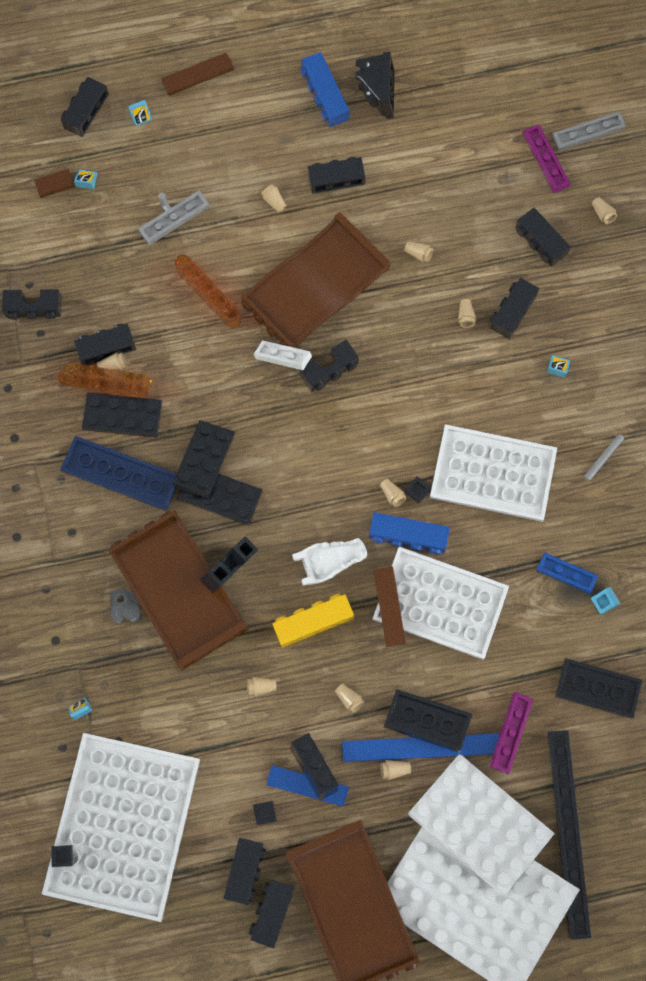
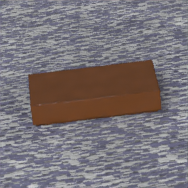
M69 169L34 180L40 198L75 187Z

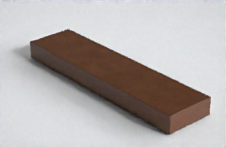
M226 52L163 77L161 80L168 96L233 71L234 67Z
M393 567L374 569L386 647L405 645L406 641Z

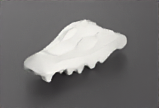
M357 538L347 542L317 543L301 552L293 554L292 557L294 561L302 560L308 576L301 580L304 586L319 584L333 578L352 564L364 560L367 557V550L364 543Z

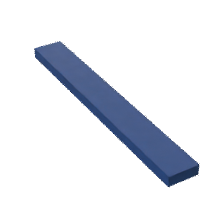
M500 733L466 735L460 753L417 738L342 741L343 762L452 757L458 755H491L494 753Z

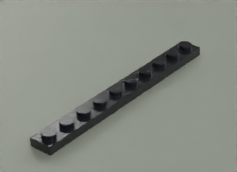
M568 730L548 731L563 879L580 889L567 911L570 940L591 938L569 732Z

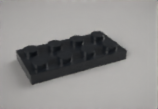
M87 392L82 429L85 431L158 438L163 402L158 399Z
M199 420L174 478L173 487L209 498L234 439L235 431Z
M219 474L209 498L181 489L177 499L249 526L263 489Z
M565 658L555 697L633 719L642 680Z
M396 689L384 728L460 753L472 714Z

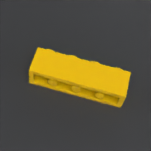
M333 595L327 602L318 601L311 605L312 608L307 610L301 608L294 611L292 616L286 617L284 615L275 619V623L272 624L281 648L353 620L354 614L346 595Z

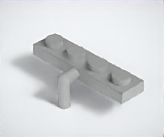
M197 191L171 208L167 203L165 193H160L158 195L160 205L165 212L138 228L147 244L151 245L210 207L209 203L202 193Z

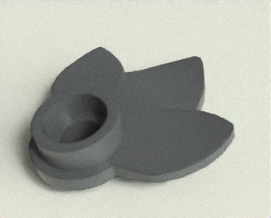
M123 589L113 591L110 596L112 604L110 610L111 618L117 624L124 618L134 622L140 621L141 613L139 606L141 604L133 591L127 592ZM118 595H122L124 598L121 603L116 600Z

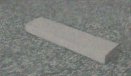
M619 111L552 133V138L557 150L561 151L626 129V125Z

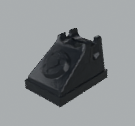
M383 52L382 55L356 60L355 66L360 67V70L355 72V78L361 82L359 90L363 91L369 104L373 108H377L382 116H385L387 119L394 118L395 69L391 52Z

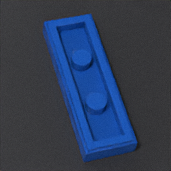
M545 552L536 570L588 594H591L598 577L596 574Z

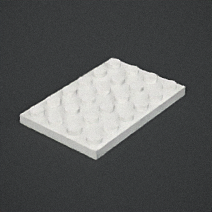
M445 424L430 498L543 522L557 447Z
M399 547L392 567L394 569L404 632L484 660L509 586ZM378 603L373 620L382 623Z
M458 755L408 813L411 818L503 897L555 834L462 755Z

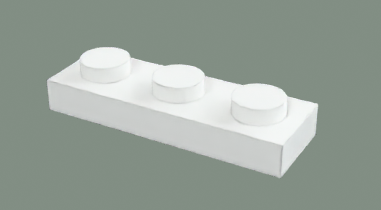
M263 340L254 353L255 358L258 360L304 370L312 357L310 351Z

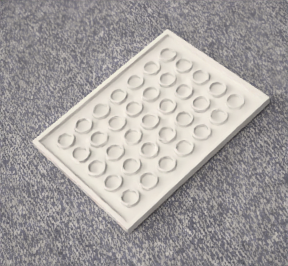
M83 733L54 846L73 845L74 866L52 867L50 860L42 895L162 922L200 759Z
M423 827L388 881L404 924L488 981H527L580 890L533 860L503 897Z

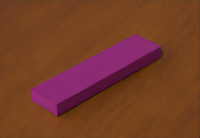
M538 124L523 130L522 134L553 193L569 188L571 183L540 125Z
M517 692L513 693L489 768L506 775L510 774L533 699Z

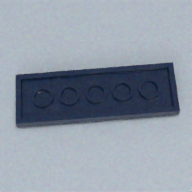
M78 436L74 437L60 469L63 473L166 512L176 490V487H173L176 473Z

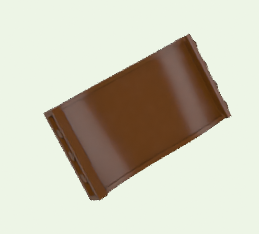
M339 212L311 241L271 270L246 294L241 295L242 306L247 312L251 311L255 315L254 319L260 325L263 324L267 328L268 334L280 341V345L296 348L321 324L361 294L382 273L388 271L390 261Z
M175 510L165 512L161 519L156 522L151 521L147 523L141 531H134L127 536L126 540L122 542L117 541L111 545V549L108 550L180 671H183L248 631L246 624L222 586L212 593L201 582L200 578L211 568Z
M358 820L285 852L301 887L337 981H378L384 977L389 980L398 976V971L402 969L408 972L418 967L416 963L420 962V958L405 927L362 820Z

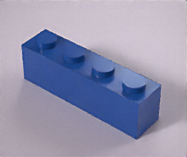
M319 52L301 59V75L303 78L306 77L308 81L307 87L315 95L314 101L316 106L322 110L321 116L323 121H327L329 127L349 120L350 111L322 53Z
M374 512L369 539L379 544L389 542L394 547H403L404 545L409 546L414 551H422L424 549L429 550L431 554L441 555L446 550L450 527Z

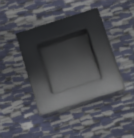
M416 476L404 492L419 504L431 491V487Z
M273 801L253 805L257 825L277 821Z
M73 845L51 846L52 867L74 866Z

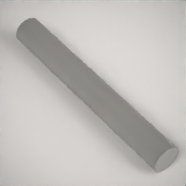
M621 434L615 437L584 475L587 481L594 477L624 440Z

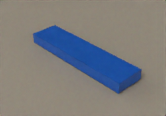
M271 766L267 786L319 800L304 774ZM339 784L336 793L321 801L344 807L349 787Z

